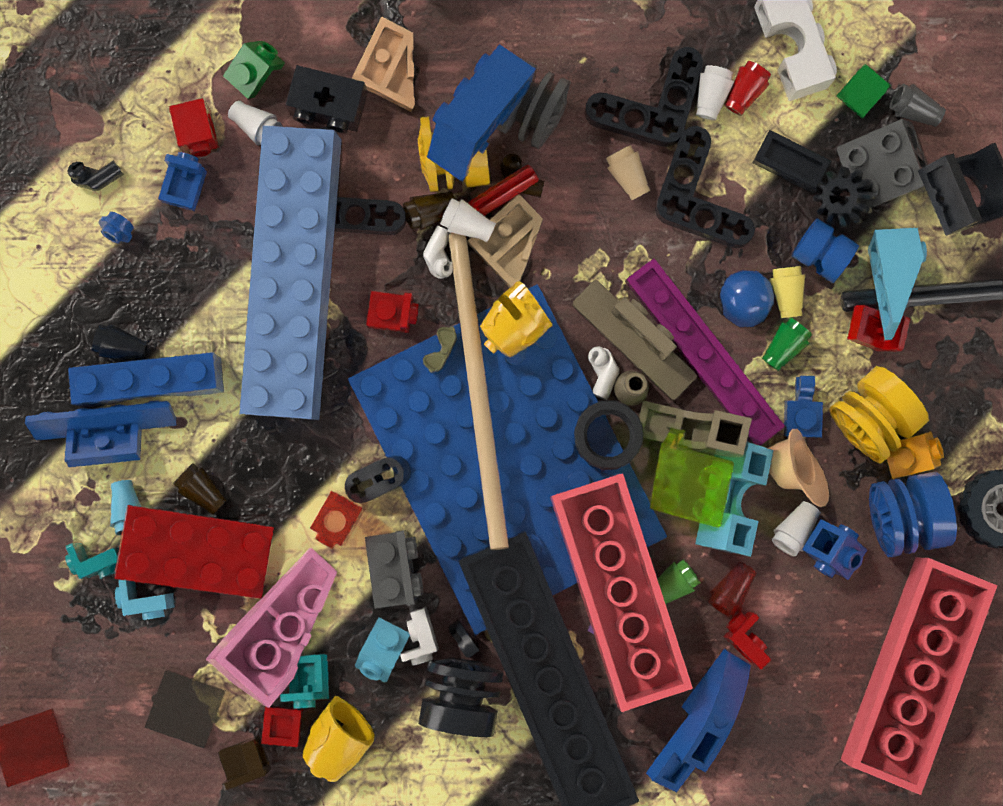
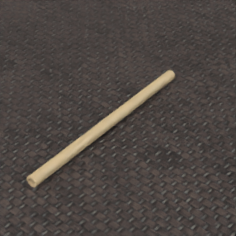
M451 233L449 234V244L490 550H502L509 548L467 238L464 235Z

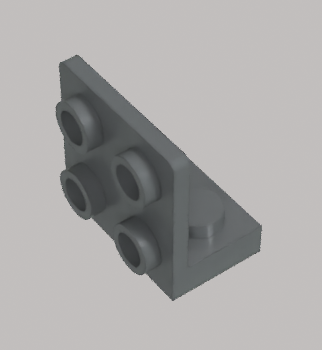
M900 119L837 148L843 167L849 168L851 173L858 169L863 172L862 180H872L873 184L866 192L875 193L876 199L867 200L865 204L871 208L913 191L922 193L926 191L918 170L928 164L912 122Z
M406 530L365 537L374 608L407 604V606L415 605L418 602V596L423 594L421 573H414L412 559L418 558L416 538L409 537Z

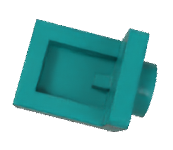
M82 543L66 545L68 555L65 556L67 566L73 575L77 574L79 579L91 578L97 574L100 579L115 574L119 547H114L92 558H88Z
M327 655L300 656L297 664L298 669L294 679L289 684V694H280L281 702L293 701L294 709L316 707L315 700L329 699Z

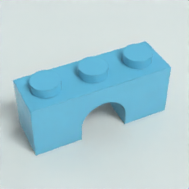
M746 442L743 457L734 458L714 455L695 542L696 545L751 557L758 521L744 516L741 509V501L745 491L750 486L756 484L766 486L774 450Z

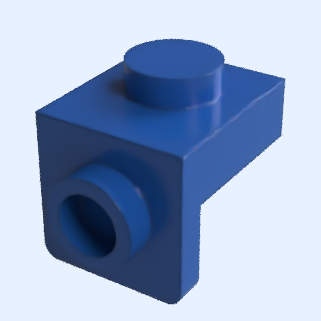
M178 152L177 156L166 154L164 161L167 163L168 168L158 199L162 203L195 212L207 171L198 163L199 159L193 155Z

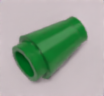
M790 317L786 323H781L762 359L779 371L782 366H785L810 344L808 340L813 334Z

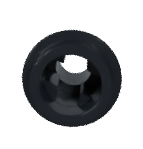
M110 323L108 326L99 324L94 335L91 351L99 353V357L137 361L144 359L148 342Z

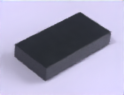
M769 130L752 163L815 194L818 190L817 183L819 181L822 182L832 161Z

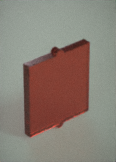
M53 708L0 726V766L7 787L70 766L63 743L65 735L60 733Z

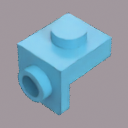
M119 580V587L115 589L116 604L119 609H122L123 616L142 613L143 620L165 617L164 609L175 607L173 593L137 599L136 583L134 581Z
M378 618L359 653L355 667L371 680L387 682L409 639V632Z

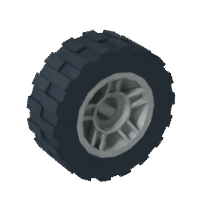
M1003 469L976 475L974 480L969 481L964 486L965 490L959 496L960 505L958 506V512H960L961 517L959 520L961 525H964L965 532L969 537L976 539L975 542L981 545H988L987 547L1003 548V513L999 515L996 510L999 503L1003 506Z

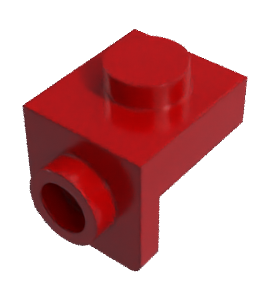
M855 305L847 340L875 351L901 352L904 349L910 318L903 315L893 339L885 340L880 311L866 305Z

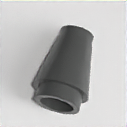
M902 84L893 95L889 107L895 111V116L933 127L939 125L946 112L944 107L940 106L939 103L914 84L910 86Z

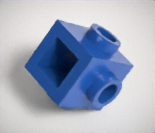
M822 519L802 548L806 554L816 561L813 566L816 570L829 578H833L837 574L846 580H849L853 572L861 566L863 556L867 552V549L857 541L859 535L855 531L842 524L836 527Z

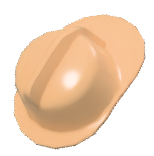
M792 429L788 439L768 448L774 450L769 473L781 488L803 490L814 505L818 507L826 506L829 501V489L824 472L808 448L802 433L798 429Z

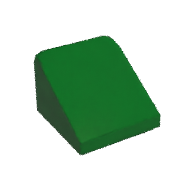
M864 64L836 97L859 117L863 118L890 88V84L868 65Z

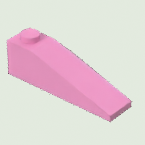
M309 548L262 599L230 630L206 660L234 685L269 708L294 679L300 656L310 640L311 630L318 613L321 612L337 571L316 551Z

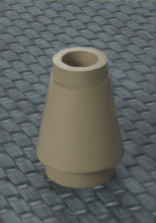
M626 371L616 379L614 385L615 395L623 404L629 406L638 405L649 394L648 380L640 372ZM634 379L635 383H640V390H632L629 387V380Z

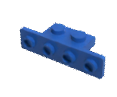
M149 401L144 404H117L107 408H80L75 411L60 413L43 412L39 415L26 416L25 425L34 439L38 441L66 438L64 461L70 468L140 460L142 429L176 426L177 418L168 401Z

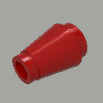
M747 61L744 67L740 66L724 106L731 112L742 116L770 85L768 80L771 77V73L759 64Z

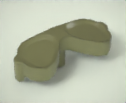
M453 326L450 328L441 327L437 330L436 334L442 346L441 351L427 354L423 358V364L429 369L430 373L442 370L457 341L456 330Z

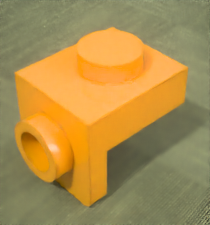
M927 432L900 440L901 446L896 451L889 450L890 456L887 458L892 479L941 466L940 459L944 458V452L940 440L934 438L932 432Z

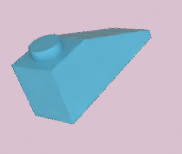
M918 228L875 230L868 247L885 340L893 339L901 322L921 264L926 261L927 248L925 242L920 241Z

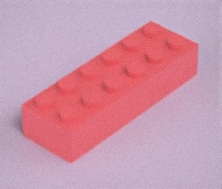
M623 473L550 496L617 707L621 712L693 689Z
M915 557L840 759L841 761L877 778L919 795L922 794L998 585L933 559Z

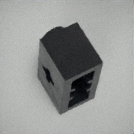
M296 65L285 105L290 116H293V119L299 123L313 125L314 122L326 124L328 128L338 133H347L348 130L357 132L368 92L363 81ZM327 98L332 99V102H327L325 107H321L320 102H326Z

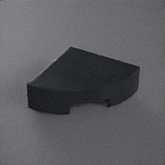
M459 619L448 626L449 633L457 641L458 647L466 658H470L479 651L480 647Z

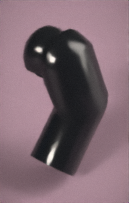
M114 160L99 170L86 167L83 162L79 161L72 163L67 170L73 184L92 191H99L124 175Z

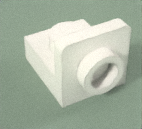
M427 607L412 611L410 613L412 620L407 621L412 642L419 641L420 647L404 651L400 656L402 662L411 659L412 666L432 660V653L439 649Z

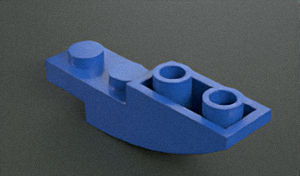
M724 648L681 706L689 715L647 770L646 774L653 782L677 793L695 767L704 772L708 770L724 745L743 702L751 667L747 661Z

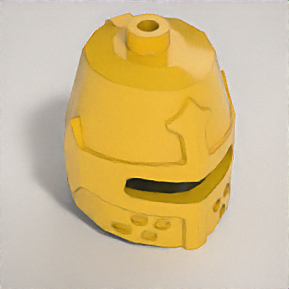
M517 281L493 303L492 308L480 327L488 338L484 345L493 354L499 350L505 356L512 357L534 344L552 326V323L528 288L522 282Z
M335 696L312 725L310 735L303 749V758L311 768L310 771L314 776L318 778L323 777L329 782H336L361 760L374 742L375 734L370 724L354 706ZM336 719L342 722L343 726H340Z

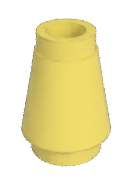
M801 266L772 269L773 278H770L781 318L802 316L805 274L802 275Z

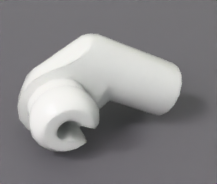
M436 226L424 250L423 257L430 273L436 278L442 279L449 277L453 273L452 262L449 261L444 250L451 232H447V229Z
M597 346L592 348L588 355V359L598 376L592 391L596 397L607 401L619 375V368L612 353L606 348Z

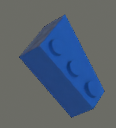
M500 44L490 56L485 53L474 68L475 74L469 80L465 77L459 83L453 94L455 98L450 104L444 102L436 111L432 119L436 125L427 158L463 182L469 174L468 170L472 158L478 151L482 154L489 146L488 138L499 125H504L529 90L536 69Z

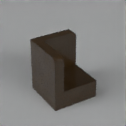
M259 735L221 749L218 752L227 779L222 783L224 791L263 777L271 770Z

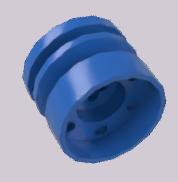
M937 471L909 476L906 486L900 479L889 480L888 484L885 481L871 484L869 489V506L872 525L880 547L887 557L900 556L903 551L906 554L915 553L918 548V542L925 550L952 546L954 544L957 534L954 504L947 484Z

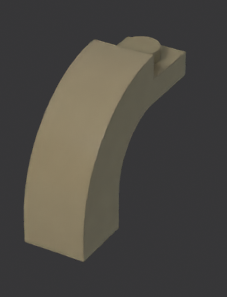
M643 401L639 416L643 426V439L668 444L671 447L734 458H740L744 455L752 418L717 410L713 414L697 413Z

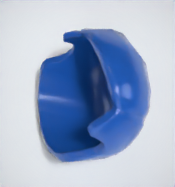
M740 270L729 275L721 287L720 293L723 315L727 320L739 327H754L764 322L774 303V292L770 281L758 271Z

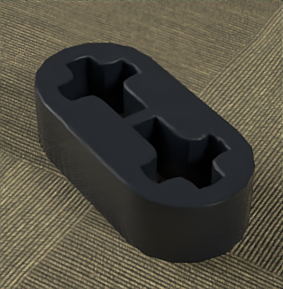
M396 455L378 460L347 477L344 487L346 495L353 502L360 504L400 488L410 478V465L404 458ZM393 467L398 469V474L394 477L383 479L381 474ZM372 479L374 485L366 488L365 491L359 492L357 485Z

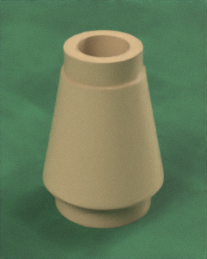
M631 145L606 158L609 164L607 169L624 191L629 194L631 200L650 191L638 151L634 152Z

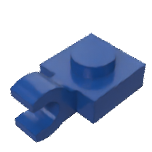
M815 376L796 377L795 401H785L784 436H789L792 429H798L803 437H822L823 402L812 401L815 391Z

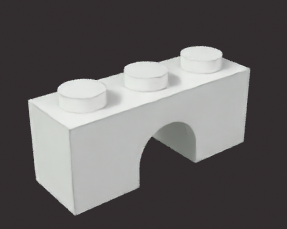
M757 0L754 8L765 38L784 34L791 37L798 47V53L784 58L777 69L788 101L828 89L836 78L837 68L833 57L827 55L824 47L825 35L823 28L819 23L815 22L811 12L813 10L812 0Z

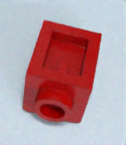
M371 291L366 326L367 328L409 333L410 324H417L419 304L413 303L412 293L398 295Z
M750 611L746 612L745 615L739 612L727 624L726 628L729 631L723 637L753 667L762 670L772 660L764 652L768 647L754 633L751 632L749 636L745 634L760 617Z

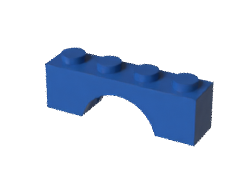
M213 352L68 368L71 404L82 408L115 405L127 400L147 397L198 396L224 393L221 357Z

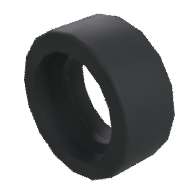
M600 401L589 406L579 416L574 430L575 446L580 457L590 466L601 470H616L629 464L639 453L643 443V426L638 415L629 406L617 401ZM612 414L620 417L627 424L630 431V440L627 448L621 454L614 457H604L597 454L591 449L587 441L589 425L595 418L601 415Z

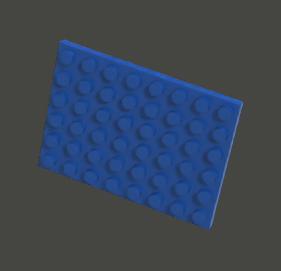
M537 284L528 290L542 307L552 326L534 344L514 356H505L499 350L493 354L484 345L488 338L484 335L480 325L492 307L478 313L477 318L507 537L509 538L523 531L526 532L551 593L555 595L576 584L577 580L550 496L623 473L646 546L649 547L663 540L667 535L630 463L616 470H601L590 466L580 457L575 446L574 430L579 416L589 406L598 403ZM458 323L453 326L456 330L457 341L442 370L430 373L429 369L423 364L425 355L441 351L442 346L436 334L348 378L386 457L401 456L410 465V478L402 486V489L476 635L487 628L458 559L490 546L461 326ZM601 415L595 418L587 431V441L591 449L604 457H614L621 454L623 449L606 416ZM393 467L395 475L398 474V469Z

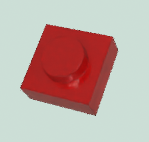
M265 707L261 744L298 747L300 745L303 708Z

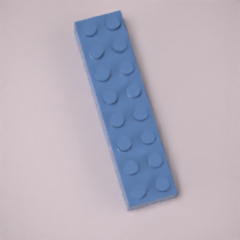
M263 126L239 414L319 420L342 141L335 130Z

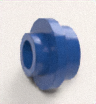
M109 212L107 216H102L98 221L102 228V235L116 244H119L120 241L128 243L131 240V232L134 226L122 215L116 212Z

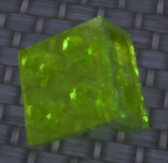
M671 427L660 448L649 509L719 528L723 521L734 462L689 450L687 445H683L685 431Z

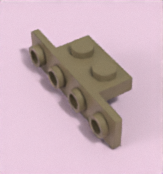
M594 280L573 301L572 306L671 400H675L697 377V374L673 352L677 346L672 342L674 336L663 325L658 324L655 326L647 319V310L636 300L633 299L630 302L623 297L619 301L598 280Z

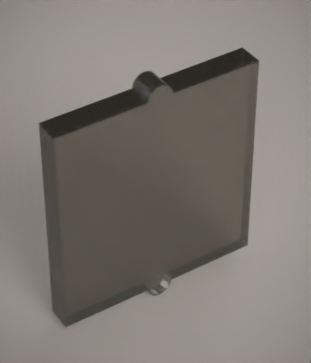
M165 670L158 692L151 698L154 703L145 728L205 748L214 723L219 721L217 714L226 690L170 670Z

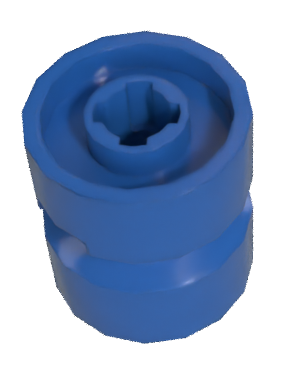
M816 218L797 244L791 257L806 267L814 264L817 274L834 283L854 257L859 245L843 234L837 237L834 236V228Z

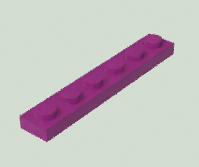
M655 258L625 280L626 284L657 324L663 325L674 336L672 342L677 346L678 351L726 413L752 418L747 438L750 443L761 446L785 427Z

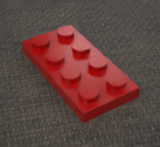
M127 505L114 579L262 599L274 527Z

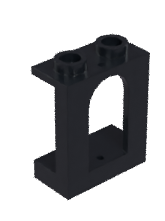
M996 142L965 156L955 158L954 153L945 155L918 170L946 236L1003 217V158ZM964 177L970 178L979 189L981 202L978 207Z

